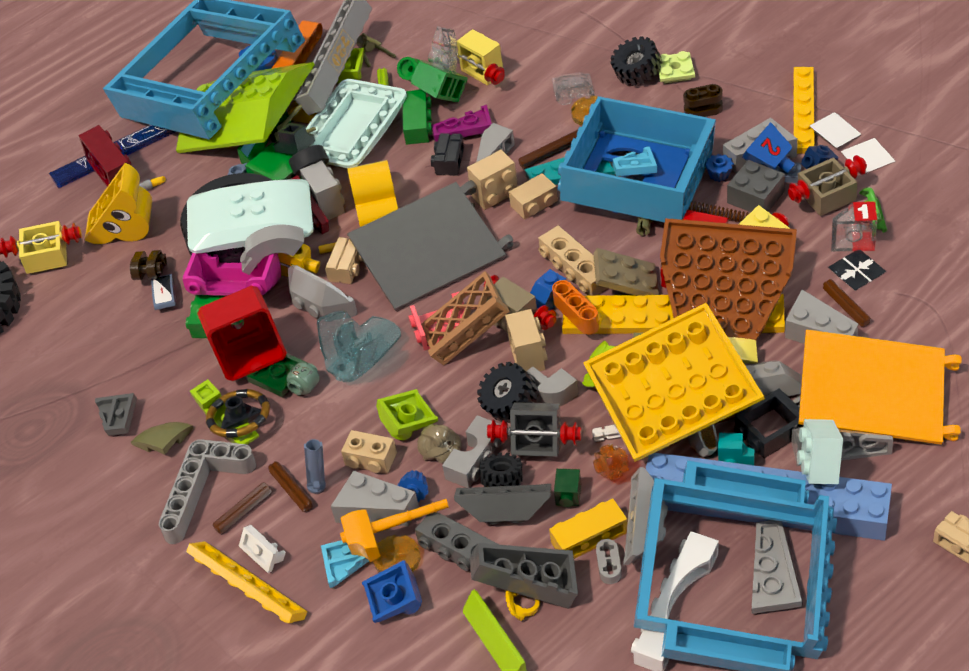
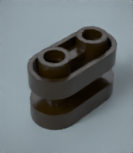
M709 84L686 90L683 94L684 113L701 117H709L721 113L723 110L722 88L716 84Z
M152 250L149 257H147L145 251L135 252L130 261L132 280H142L146 273L149 279H158L163 273L164 266L167 265L166 254H163L161 250Z

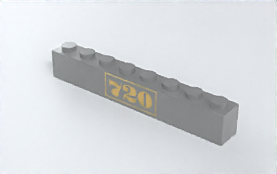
M366 0L343 1L313 61L315 66L298 90L294 100L299 105H302V109L308 115L320 113L325 109V104L332 95V90L339 80L340 73L345 68L344 65L347 59L351 56V51L357 43L359 34L363 31V26L369 19L372 7Z

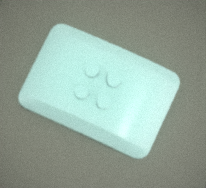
M354 79L341 81L328 98L325 109L317 113L306 127V130L316 127L315 131L309 133L314 134L315 142L310 146L322 145L329 157V162L327 163L329 165L343 168L358 166L378 143L396 117L407 97L406 91L402 88Z
M303 179L273 180L229 186L195 194L187 200L188 247L192 253L245 247V241L251 234L272 225L300 227L303 229L304 238L313 233L309 183Z

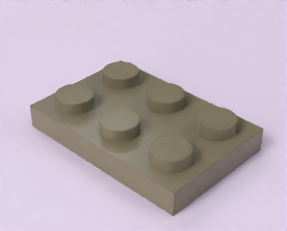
M596 248L593 253L596 285L636 296L659 295L656 266L654 263Z

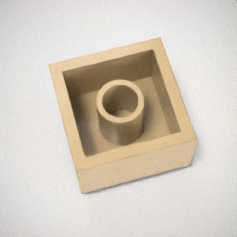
M502 150L467 167L469 181L473 180L476 184V192L471 196L484 210L508 198L509 191L518 187L515 163Z
M531 309L505 315L509 344L515 363L526 371L531 367H535L538 371L545 370L544 361L548 359L545 347H542L546 346L543 333L538 331L541 330L538 317L533 316Z

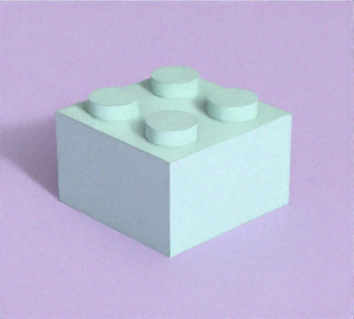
M804 419V426L799 430V441L802 442V447L797 452V464L801 465L802 474L806 476L809 484H839L843 446L841 433L834 420Z

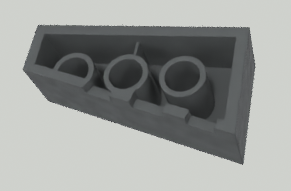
M477 543L470 556L471 580L569 609L578 595L574 557L571 550Z

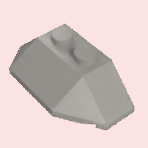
M297 265L288 268L289 289L292 303L296 308L303 309L310 313L311 316L318 317L324 321L353 317L358 314L354 299L346 296L330 282Z
M773 360L745 365L764 397L778 388L787 396L801 394L802 375L782 362Z
M639 467L631 477L624 565H630L642 557L644 551L654 479L643 467ZM662 501L657 544L664 540L666 528L663 527L668 507L665 505V501Z

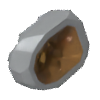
M713 424L688 436L690 446L695 449L698 455L708 457L717 449L718 439Z

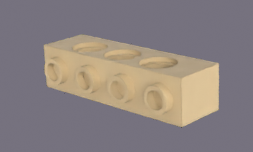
M559 225L538 237V249L542 257L549 259L556 269H560L570 281H574L583 293L593 296L608 289L596 285L594 255Z

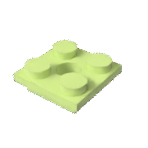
M681 51L678 54L672 55L661 54L662 64H660L661 68L658 70L660 82L686 81L695 77L690 52Z

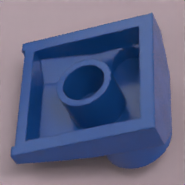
M405 560L362 581L374 623L400 613L413 614L421 607L422 598L416 578Z

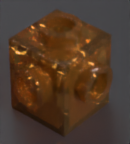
M608 444L600 447L599 452L594 453L596 460L593 461V465L597 474L600 473L601 476L613 480L623 476L622 473L629 471L627 464L629 459L626 451L622 448ZM611 457L612 461L608 465L606 459Z

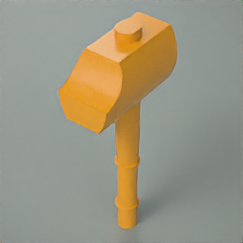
M443 499L374 522L370 521L367 510H356L340 518L344 529L340 536L343 544H348L352 555L363 556L369 562H372L381 557L374 533L434 512L437 513V511L449 508L447 500Z

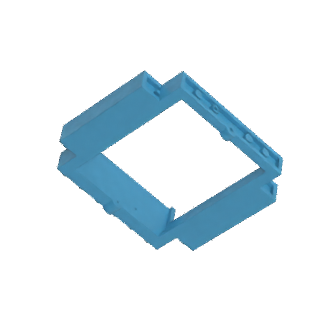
M688 460L684 469L683 482L655 478L650 498L634 628L664 633L661 657L738 671H793L795 656L818 659L823 651L826 652L828 645V636H824L825 627H828L830 612L826 611V605L830 603L832 588L828 587V579H831L834 566L830 564V556H833L835 551V541H832V533H835L837 518L833 517L834 508L829 506V496L819 495L814 505L807 504L809 490H805L806 480ZM662 501L813 527L803 642L647 616Z

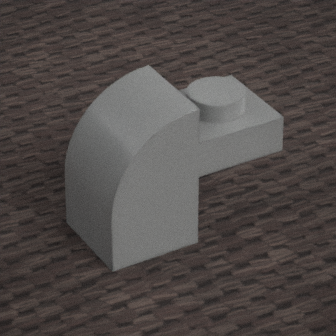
M535 367L527 370L536 381L535 385L538 391H534V393L537 394V403H555L563 406L578 395L577 380L562 368L549 378Z

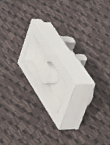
M252 525L244 527L239 547L267 573L272 572L274 564L282 562L286 552L284 550L278 552V545L276 543H269Z

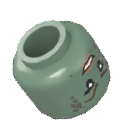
M300 362L296 364L286 377L289 390L296 395L309 394L320 380L317 368L311 363Z

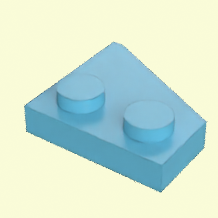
M644 147L643 153L637 155L633 151L625 156L613 159V169L616 176L628 177L630 175L657 173V164L650 147Z
M342 540L321 545L330 588L335 587L369 562L363 556L352 555L348 544H343Z

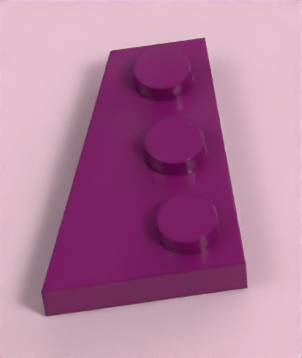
M487 104L481 106L480 111L473 113L470 110L465 112V116L459 119L452 117L432 125L435 141H438L441 133H449L450 135L462 134L463 138L470 135L483 134L492 124Z

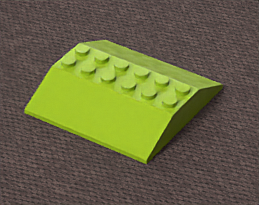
M314 62L253 71L214 111L222 127L210 139L179 132L176 147L177 153L265 142L315 66ZM216 80L200 85L197 91L205 92Z

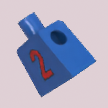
M771 122L742 156L747 161L750 160L774 170L779 166L787 174L795 165L787 157L792 149V145Z

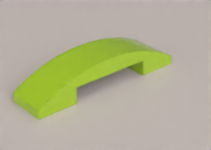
M208 379L190 390V394L205 414H207L210 406L221 397L219 390ZM225 404L216 412L214 417L216 424L220 428L226 410ZM247 422V423H245V424H243V425H241V426H238V427H236V428H242V427H244V426L249 425V423ZM253 431L241 437L227 439L232 443L248 445L257 439L259 434Z

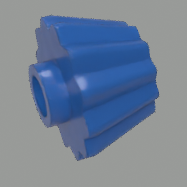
M721 154L711 155V158H707L705 163L710 178L718 182L728 179L734 165L732 158Z
M417 470L407 472L397 484V486L415 491L418 502L425 500V495L429 493L426 477Z

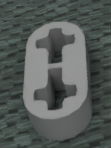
M603 539L596 545L600 579L606 584H615L621 579L622 575L618 546L614 540ZM604 549H609L610 557H606ZM607 566H612L613 574H608Z

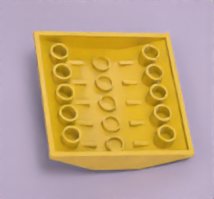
M707 303L583 362L608 414L635 462L765 399Z

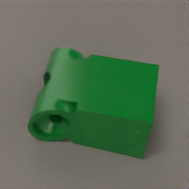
M403 57L397 64V73L402 79L410 81L411 84L437 99L459 102L468 80L466 76L440 66L437 63Z

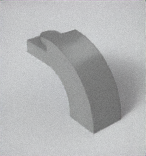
M272 225L251 234L245 241V251L240 258L242 272L250 275L261 259L269 254L285 253L294 256L304 243L303 229L293 225Z

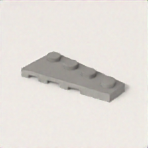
M768 520L757 522L751 614L802 607V599L782 521Z

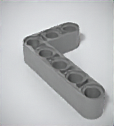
M202 439L193 441L190 444L159 520L160 530L167 543L177 544L185 537L210 470L237 474H249L255 470L256 461L250 446Z

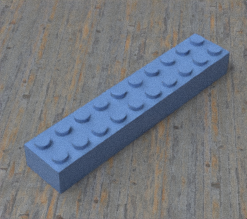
M653 453L648 456L646 470L653 479L659 478L683 482L684 469L688 460L806 480L805 490H809L807 504L814 505L819 495L829 496V506L834 508L833 517L837 518V526L833 534L885 541L892 488L890 483L839 477V484H809L806 476L799 471L663 453ZM665 502L669 511L755 523L770 520ZM782 522L783 527L813 531L811 526Z

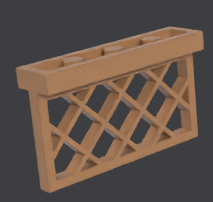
M486 271L421 324L430 347L428 350L430 356L443 366L510 312L507 305L502 302L490 275ZM486 281L483 291H478L480 285ZM470 295L467 304H462L463 299ZM476 296H481L479 304L473 305ZM488 296H493L486 302ZM453 309L451 317L446 318L447 312ZM460 309H465L462 318H457ZM471 310H476L473 314L470 315ZM437 322L435 330L430 331L429 327ZM443 323H448L446 331L441 332ZM455 323H460L456 328H454ZM439 336L443 337L439 342H437Z

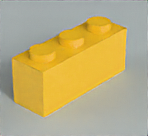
M611 499L599 503L590 510L580 512L569 520L555 524L549 529L550 539L555 549L573 551L575 559L596 549L598 542L603 539L614 540L627 534L628 522L615 500Z

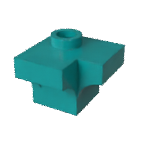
M719 433L718 461L754 465V449L747 447L743 443V433Z

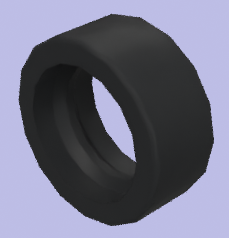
M314 145L293 155L289 159V164L294 175L301 177L300 169L319 161H323L326 165L329 162V157L322 145Z

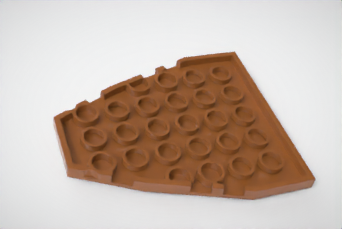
M665 218L660 262L673 318L707 303L727 337L757 340L793 273L797 229Z

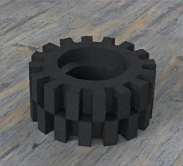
M502 452L498 453L497 456L490 454V458L486 456L484 461L480 462L481 484L484 487L518 486L523 482L522 462L514 454L510 456V453L502 455Z

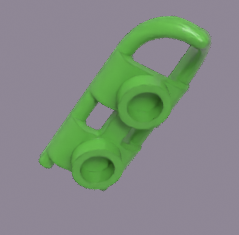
M866 187L859 194L867 197L868 200L864 202L875 201L877 220L869 221L872 228L877 227L878 230H882L884 233L887 231L880 202L875 196L873 189Z

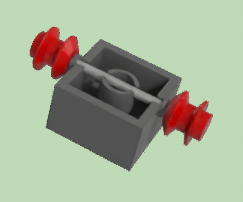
M514 402L510 410L511 427L508 428L505 420L502 421L501 425H496L495 420H492V423L487 425V438H491L492 443H494L495 439H501V442L505 443L508 437H511V455L558 456L561 449V441L564 445H566L567 441H573L576 446L577 441H581L582 428L577 427V422L574 423L573 427L568 426L567 422H564L561 426L560 404Z

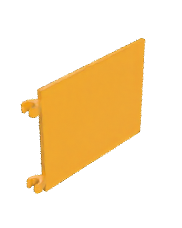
M806 330L798 424L804 425V419L834 420L837 428L841 430L889 435L898 439L940 445L943 443V437L950 441H957L958 435L961 433L960 426H943L944 367L957 371L962 363V358L960 355L945 356V348Z

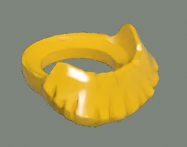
M506 590L505 597L508 610L519 621H522L527 616L534 615L538 611L540 600L534 599L535 605L531 608H522L516 605L513 600L519 594Z

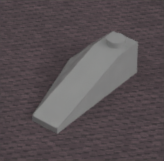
M800 428L792 429V448L796 464L797 452L802 447V442L799 441ZM838 429L843 437L841 461L892 454V436Z

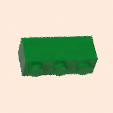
M423 90L406 91L407 97L403 103L406 145L428 143L429 134H432V125L429 122L432 121L431 109L428 110V108H432L431 97H427L426 92Z

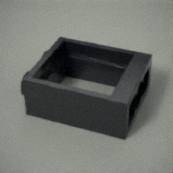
M780 388L765 396L764 400L735 414V432L743 433V438L749 443V446L764 459L792 442V429H799L804 426L798 424L799 407ZM774 409L788 424L765 438L751 423Z

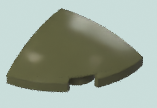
M168 422L153 426L135 437L131 444L147 452L153 449L165 455L175 442L182 443L193 429V425L182 422Z

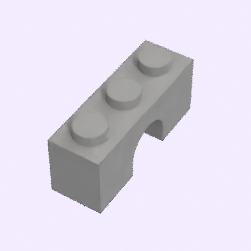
M478 415L475 417L466 430L468 446L474 449L467 452L453 449L442 465L446 480L470 488L473 482L479 479L480 462L484 461L486 456L490 458V454H493L496 448L502 445L501 439H495L494 443H492L491 438H487V425L492 423L491 420Z

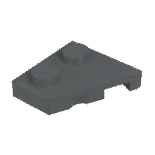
M134 393L95 398V403L100 411V418L103 421L104 431L108 436L129 433L137 402V397Z

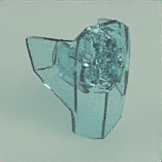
M346 311L333 312L317 320L320 349L324 356L326 370L334 375L338 381L353 382L361 377L401 337L399 327L395 323L381 317L372 316L361 326Z

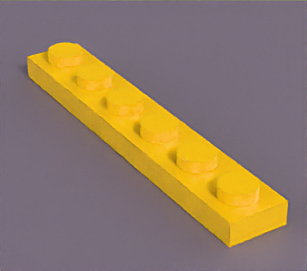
M794 67L793 135L797 138V154H805L809 146H814V129L810 127L814 123V67Z
M207 542L189 543L186 552L193 556L196 562L206 565L211 569L212 573L228 580L229 585L241 589L247 597L261 603L264 609L277 614L281 621L293 623L305 619L307 614L305 609Z

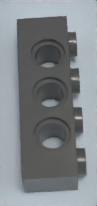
M439 512L428 514L415 529L418 544L422 548L436 552L442 559L456 563L464 571H471L470 556L477 543L497 544Z

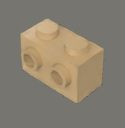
M351 430L341 453L346 466L366 469L374 473L388 474L397 450L393 438Z

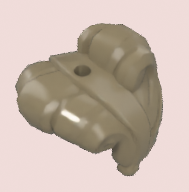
M430 424L421 431L417 441L418 451L425 461L436 458L437 461L444 464L453 449L459 451L461 449L460 436L445 425Z

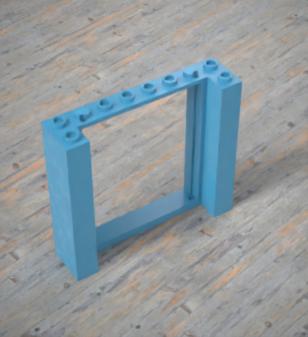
M194 0L125 66L103 90L121 118L210 139L222 127L214 111L275 49L294 53L305 42V39L290 10L233 0ZM197 25H199L203 35L252 44L205 92L144 79Z

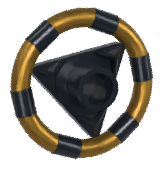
M251 389L235 390L221 396L210 406L206 414V424L212 433L220 437H241L255 431L266 421L270 412V403L266 396L258 391ZM242 398L258 400L262 409L245 404ZM225 404L226 410L220 428L216 424L214 417L216 412ZM249 421H252V423H250V424L247 425V426H244V427H242V428H236V427L241 426V425H243V424H245V423H247V422H249Z

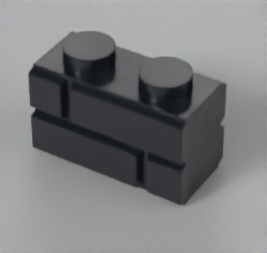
M441 133L438 141L434 142L435 155H431V167H434L436 175L448 174L449 176H458L465 147L462 134L450 135L449 133Z

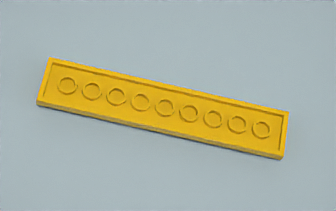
M781 294L762 333H785L784 294ZM668 295L584 296L598 310L599 329L594 334L645 333L673 319ZM563 314V334H584Z

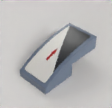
M172 274L152 279L154 309L175 306L176 296Z

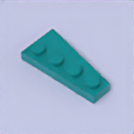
M565 157L525 169L528 181L543 173L554 185H558L561 179V175H558V168L560 163L564 162ZM602 160L596 172L615 176L610 162Z

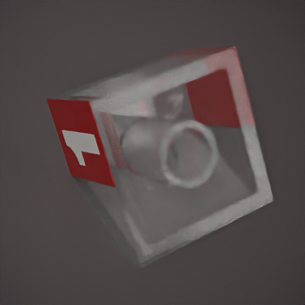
M875 201L853 202L832 218L831 252L875 251L877 230Z

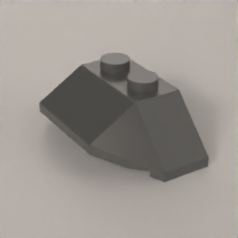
M551 484L456 488L454 500L479 522H486L487 524H498L501 521L522 523L524 520H529L550 498L552 487Z

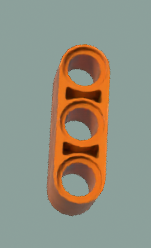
M566 280L555 282L552 286L554 305L582 333L587 335L596 333L599 329L598 310L570 282Z

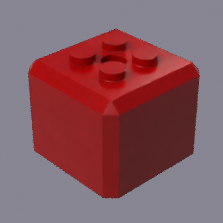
M248 286L200 307L197 313L227 380L235 381L283 360L287 354L258 287ZM242 320L241 323L233 325V323Z

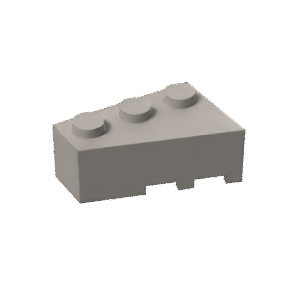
M769 118L723 144V155L732 158L734 163L732 171L738 173L747 162V160L742 158L743 154L770 122L792 145V149L787 155L790 158L797 157V138L772 118Z
M801 290L786 318L785 338L804 344L806 330L857 336L858 323L806 291Z

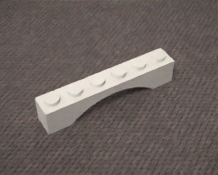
M692 531L687 540H682L679 548L680 555L678 559L674 558L671 563V573L669 578H664L661 584L659 598L655 597L652 602V613L650 616L668 619L672 606L678 596L690 584L710 573L718 556V540ZM641 629L642 634L640 638H635L631 647V653L634 654V664L652 671H664L669 662V658L661 657L664 633Z

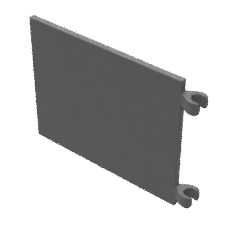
M473 180L466 182L461 187H459L457 182H454L347 233L350 241L395 311L506 257L503 250L513 247L514 240L509 234L498 242L466 197L476 192V184Z

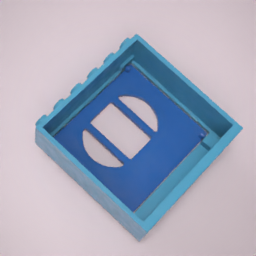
M598 96L595 103L591 104L589 114L585 115L583 126L579 127L576 139L573 138L570 151H566L564 162H561L559 165L558 175H561V179L558 183V191H560V200L665 222V218L683 220L705 172L707 158H710L713 153L716 119ZM644 147H650L657 164V173L645 175L643 181L596 172L602 160L613 162L614 158L620 157L609 153L634 151L640 154L643 153Z

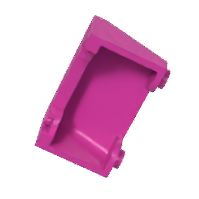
M206 252L192 253L182 280L185 289L194 295H230L251 285L258 287L261 295H264L279 282L282 271L278 253L269 254L261 259L250 275L242 272V263H219V258L216 254L210 256Z

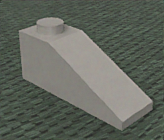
M492 123L482 134L476 162L499 150L507 154L515 145L513 130Z

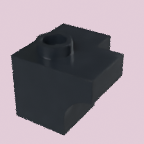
M288 123L278 131L279 141L273 146L275 152L295 155L297 152L312 145L315 142L314 134L307 133L305 125Z

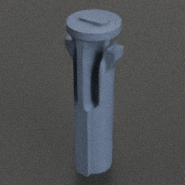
M311 439L304 444L307 489L311 493H321L326 487L322 442Z

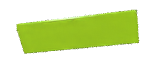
M472 590L463 607V614L501 671H527L525 661L477 590Z

